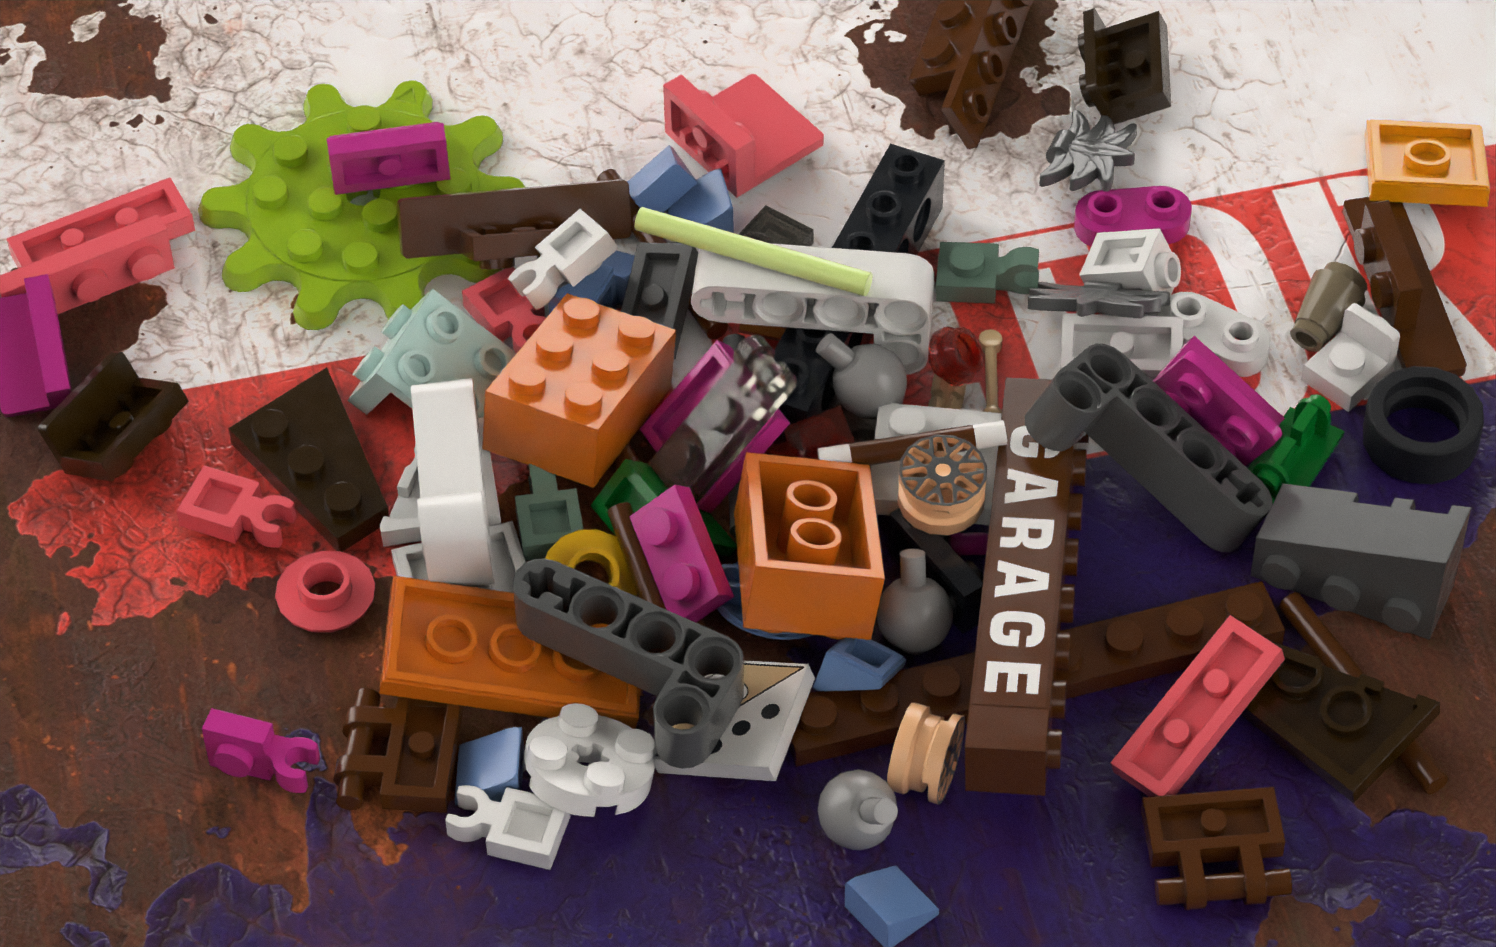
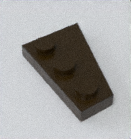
M327 367L228 428L231 444L282 496L294 502L295 509L336 551H345L379 529L383 516L389 517L386 502Z
M1271 641L1283 650L1285 660L1241 713L1249 722L1354 803L1440 714V702L1419 694L1414 699L1384 688L1383 681L1361 674L1359 678L1322 665L1320 658Z

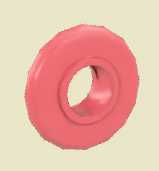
M318 551L304 555L286 567L277 581L275 598L281 614L294 626L314 633H332L348 628L364 617L374 600L375 581L370 569L357 557L341 551ZM321 582H335L341 585L338 590L328 595H316L309 592L313 586Z

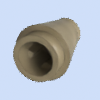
M1330 262L1326 264L1324 269L1316 270L1313 273L1296 317L1295 325L1290 331L1292 339L1308 351L1318 352L1342 328L1345 310L1353 303H1357L1361 307L1365 305L1366 298L1364 294L1367 290V283L1363 276L1352 267L1340 262Z

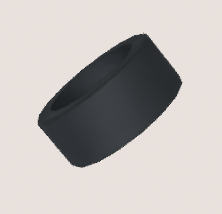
M1420 366L1393 371L1376 383L1367 400L1363 422V445L1372 462L1388 475L1403 481L1418 484H1436L1454 479L1470 467L1478 451L1484 426L1483 404L1474 388L1453 373L1436 367ZM1407 408H1427L1446 416L1456 425L1459 433L1452 439L1437 443L1418 442L1402 436L1392 428L1387 421V417L1396 411Z

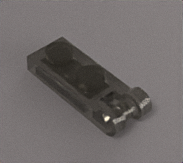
M761 335L748 336L737 345L733 354L734 362L648 462L668 489L673 485L690 487L696 504L796 387V376L784 362H775L774 349ZM755 384V385H756V388H755V390L752 392L750 389H751L752 386Z

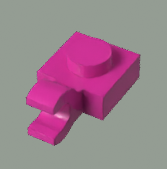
M211 708L202 727L209 765L217 767L222 772L234 777L249 775L270 781L274 773L277 783L284 790L292 793H305L308 788L306 772L291 768V766L297 762L318 765L320 761L317 743L304 737L287 738L275 735L273 724Z

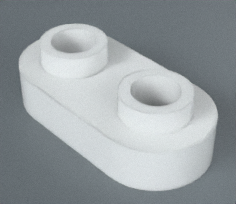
M1193 292L1170 295V305L1161 306V311L1158 312L1157 316L1184 317L1183 346L1193 336H1196L1239 377L1255 375L1266 366L1271 339L1268 330L1260 322Z

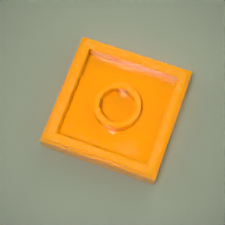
M1374 119L1366 121L1365 150L1370 201L1389 200V202L1488 207L1490 184L1482 126Z

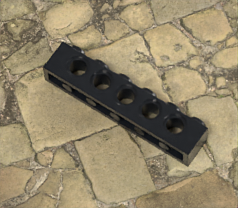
M890 143L832 248L917 255L943 208L945 160ZM786 328L757 380L790 422L771 446L808 457L838 401L833 389V372L835 367L816 352L820 341L826 335L832 333L852 349L858 345L869 344L874 334Z

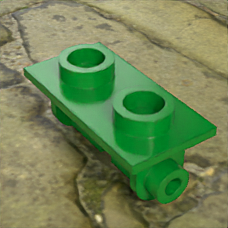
M1313 394L1309 398L1301 399L1295 409L1289 407L1283 416L1285 419L1279 425L1282 430V436L1272 447L1254 459L1248 467L1268 488L1272 497V505L1283 483L1310 487L1345 434V431L1330 425L1331 405L1321 395Z

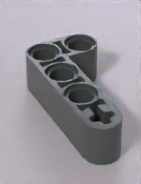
M1096 343L1089 346L1058 371L1025 415V426L1031 437L1043 447L1053 451L1067 450L1087 434L1202 542L1214 550L1232 552L1238 549L1272 507L1271 494L1258 477L1130 359L1116 348L1107 344Z
M545 558L534 559L523 564L516 571L513 578L516 623L523 635L530 640L656 695L657 698L653 706L655 748L661 760L668 765L681 769L693 768L703 763L710 756L740 707L744 697L743 652L735 641L554 560ZM599 623L608 624V626L601 628L591 627ZM657 648L667 650L662 653L647 652L648 650ZM708 674L724 675L720 679H709L704 676ZM681 723H688L694 725V727L690 729L682 730L674 728L672 726Z

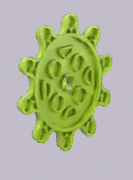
M412 80L400 83L395 88L392 96L378 107L369 105L352 107L346 104L344 98L334 86L325 83L317 84L308 90L303 103L304 115L307 120L295 129L277 132L256 124L240 126L232 136L230 153L237 162L247 166L252 171L251 176L240 184L214 187L207 190L203 194L198 207L199 218L204 225L218 229H238L245 233L249 239L241 248L232 252L227 257L222 268V280L225 286L233 291L249 292L271 281L291 283L298 291V297L293 308L295 322L307 330H320L331 325L337 318L339 310L352 300L371 299L379 303L389 320L402 304L411 310L425 296L424 290L427 284L438 276L452 274L460 276L467 281L478 283L501 271L502 269H481L479 261H473L463 254L405 258L400 253L397 202L401 198L525 188V185L518 178L487 175L479 170L481 162L501 148L503 132L494 119L484 115L472 117L456 125H444L450 180L371 190L373 191V196L377 199L371 200L365 205H355L351 201L358 196L367 195L369 191L334 194L327 138L333 135L432 123L428 116L432 111L433 99L422 83Z

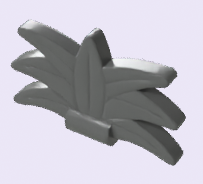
M1073 110L1070 128L1058 131L1046 152V159L1050 166L1040 174L1039 186L1045 187L1055 184L1071 175L1070 191L1079 190L1097 178L1100 181L1102 190L1105 192L1110 191L1114 180V166L1134 165L1135 153L1127 150V148L1137 136V125L1131 123L1122 130L1115 132L1111 118L1105 115L1101 116L1095 127L1090 129L1086 117L1080 111Z
M1085 281L1084 286L1038 282V288L1029 289L1028 296L1029 310L1076 311L1080 317L1100 313L1139 319L1144 317V313L1160 312L1161 306L1170 305V292L1128 290L1123 289L1121 283Z

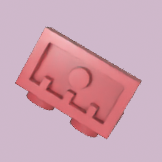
M682 74L663 85L665 133L708 172L721 169L727 190L736 198L822 147L824 144V134L756 74L748 75L713 97L705 90H698Z

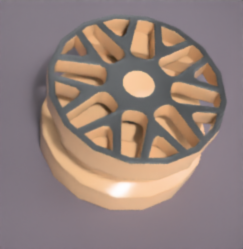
M936 434L921 438L909 446L900 459L897 504L902 516L914 528L935 535H951L962 532L976 523L984 510L987 464L982 453L969 441L954 435ZM937 443H942L944 451H937ZM948 443L955 444V445H954L953 447H950V446L948 445ZM963 448L968 450L964 456L957 454ZM974 455L978 460H971L970 458Z
M915 702L909 705L901 721L888 768L887 783L894 792L907 794L909 790L924 792L928 786V801L935 804L942 803L950 787L959 759L965 730L964 716L952 714L948 721H944V717L931 714L930 706Z

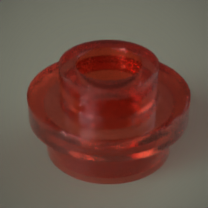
M949 326L943 327L932 334L928 358L934 373L955 387L971 382L975 373L982 369L984 363L983 351L976 336L965 327L955 329Z

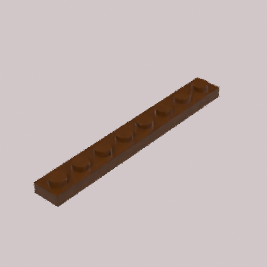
M1263 581L1062 630L1071 632L1069 671L1057 670L1056 679L1067 680L1066 699L1187 669L1230 615L1266 639L1283 645L1285 628ZM975 652L900 670L878 690L816 691L809 693L789 745L796 767L894 743L901 721L912 702L930 706L931 714L944 717V721H948L952 714L964 716L965 724H967Z

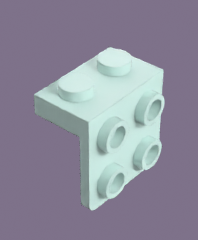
M432 288L411 310L402 304L394 312L381 331L389 339L381 350L374 346L359 363L353 375L360 382L347 401L367 415L386 396L392 393L412 408V385L472 378L478 418L484 417L485 390L516 353Z

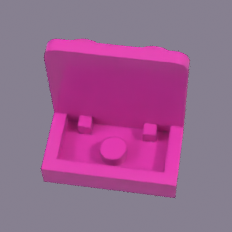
M1193 336L1184 344L1153 380L1154 383L1245 466L1272 447L1282 436V430L1279 425L1285 418L1196 336Z

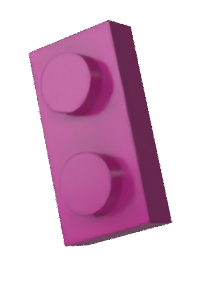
M673 485L629 516L666 610L696 623L734 597L690 487Z

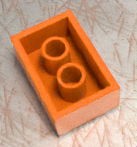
M567 293L485 390L482 449L527 465H535L552 474L594 488L671 388L676 330L654 323L645 317L633 316L598 304L591 299L580 298Z
M746 452L734 510L743 628L759 629L768 633L790 632L822 635L832 639L854 638L871 640L885 576L870 465Z

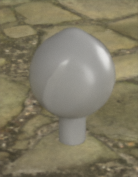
M832 333L826 335L820 341L816 352L835 367L833 372V389L837 400L844 409L860 417L877 418L878 407L891 403H903L907 389V375L902 361L894 352L877 344H863L850 349Z
M906 549L900 552L901 578L893 581L883 591L876 617L879 630L889 644L909 655L918 656L940 645L949 634L953 624V608L950 597L945 589L931 578L926 577L925 551L921 549Z
M858 769L840 773L827 783L820 794L818 805L820 825L828 838L837 845L847 849L865 850L878 845L890 834L893 823L897 818V800L893 789L885 780L873 772Z

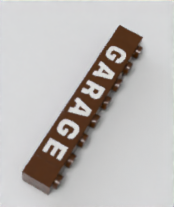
M1006 377L1001 420L1004 421L1006 428L1007 445L998 446L965 740V791L1045 796L1048 769L1061 768L1062 729L1051 728L1052 719H1065L1067 680L1056 679L1057 670L1069 671L1071 632L1060 631L1061 622L1073 623L1075 584H1065V576L1077 577L1079 538H1069V531H1081L1083 493H1073V486L1085 487L1087 449H1077V443H1089V436L1086 434L1067 450L1053 451L1037 443L1028 433L1025 426V415L1051 382L1050 379Z

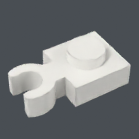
M579 209L535 247L541 256L535 261L519 266L512 272L508 280L522 297L526 296L532 306L538 310L553 299L561 283L566 280L574 287L586 276L594 273L602 265L603 261L619 249V247L606 230Z
M470 785L458 787L456 792L458 807L465 810H473L475 813L469 817L448 814L445 819L448 836L461 842H471L481 837H486L487 855L551 870L568 825L570 813L548 805L534 793L506 787L501 802L490 800L488 795L478 787Z

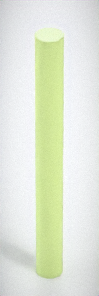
M645 207L639 209L635 219L634 227L636 231L861 296H867L873 278L871 272Z

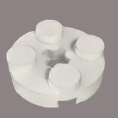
M579 703L568 704L561 708L559 716L541 722L528 735L522 761L523 772L527 770L530 774L529 787L534 794L543 802L558 810L578 816L594 817L596 807L617 805L615 815L622 814L638 807L644 802L650 792L655 769L653 756L655 740L646 731L632 729L622 722L598 715L596 710L588 705ZM579 762H587L591 764H589L588 766L581 765Z

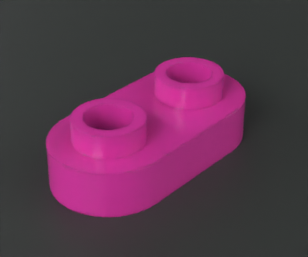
M1169 186L1110 189L1108 192L1103 190L1093 191L1084 195L1076 205L1074 230L1077 237L1090 247L1097 233L1159 228L1167 243L1172 244L1184 238L1188 233L1192 205L1189 198L1183 192Z

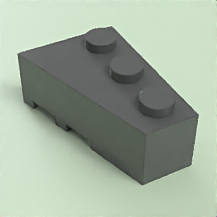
M1283 483L1256 537L1250 576L1264 580L1275 588L1289 589L1325 602L1334 609L1350 611L1384 623L1395 631L1412 633L1430 640L1455 583L1471 507L1452 505L1448 514L1415 510L1414 500L1394 498L1391 507L1358 503V494L1354 492Z

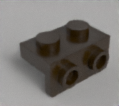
M1095 8L1083 11L1084 33L1079 34L1077 40L1081 57L1085 63V74L1079 76V86L1086 105L1089 108L1096 106L1100 115L1109 116L1113 124L1171 107L1167 24L1160 12L1156 11L1106 28Z
M111 351L39 424L38 431L65 474L112 482L115 478L126 473L132 467L134 458L155 437L163 434L171 426L172 419L189 400L178 383L138 377L123 352Z

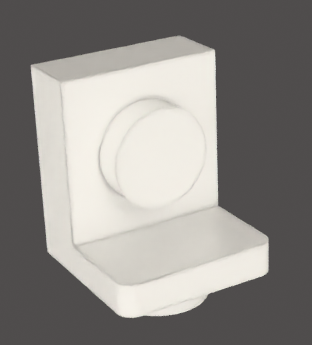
M1160 228L1102 232L1096 234L1079 276L1083 283L1085 281L1121 283L1123 289L1141 288L1142 291H1168L1171 295L1174 287L1179 284L1181 266L1178 256L1171 251Z
M1353 303L1344 312L1341 332L1303 365L1301 381L1349 412L1373 390L1377 382L1394 371L1400 333L1384 318L1373 315L1357 303Z

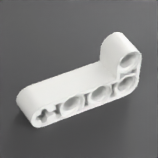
M774 244L871 272L873 278L867 296H861L706 250H699L691 296L692 308L699 316L710 321L871 333L874 334V344L889 349L900 358L906 370V375L919 372L926 366L930 344L934 290L933 267L926 259L908 253Z
M473 379L412 385L411 399L420 499H417V507L428 580L430 582H443L470 587L495 584Z

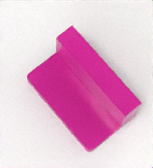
M443 123L416 124L333 135L327 138L335 195L450 180L447 143Z
M48 274L24 278L26 293L0 298V409L4 417H14L55 409L72 392L54 293Z

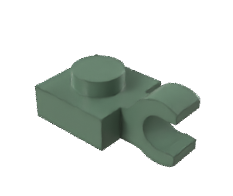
M940 242L936 277V301L995 304L996 290L1029 294V289L1038 288L1039 249L1018 247L1009 251L1005 256L999 257V244Z
M532 464L528 465L530 494L515 496V511L525 561L545 558L548 550L561 537L577 530H583L577 489L558 490L556 475Z

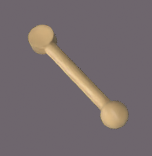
M991 329L981 332L978 340V348L985 354L986 408L983 412L1002 413V410L998 407L997 353L1001 351L1003 338L998 331Z

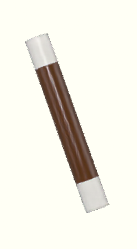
M999 420L817 448L818 459L867 464L870 466L900 461L909 446L921 438L936 434L957 436L969 441L977 449L1007 445L1006 428L1004 421ZM937 443V451H944L942 443ZM948 443V445H949L950 447H953V446L955 445V444ZM963 448V449H961L959 452L968 451V450L965 449V448Z

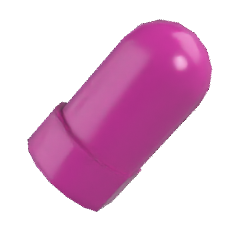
M958 532L948 535L949 545L959 556L986 554L988 533Z

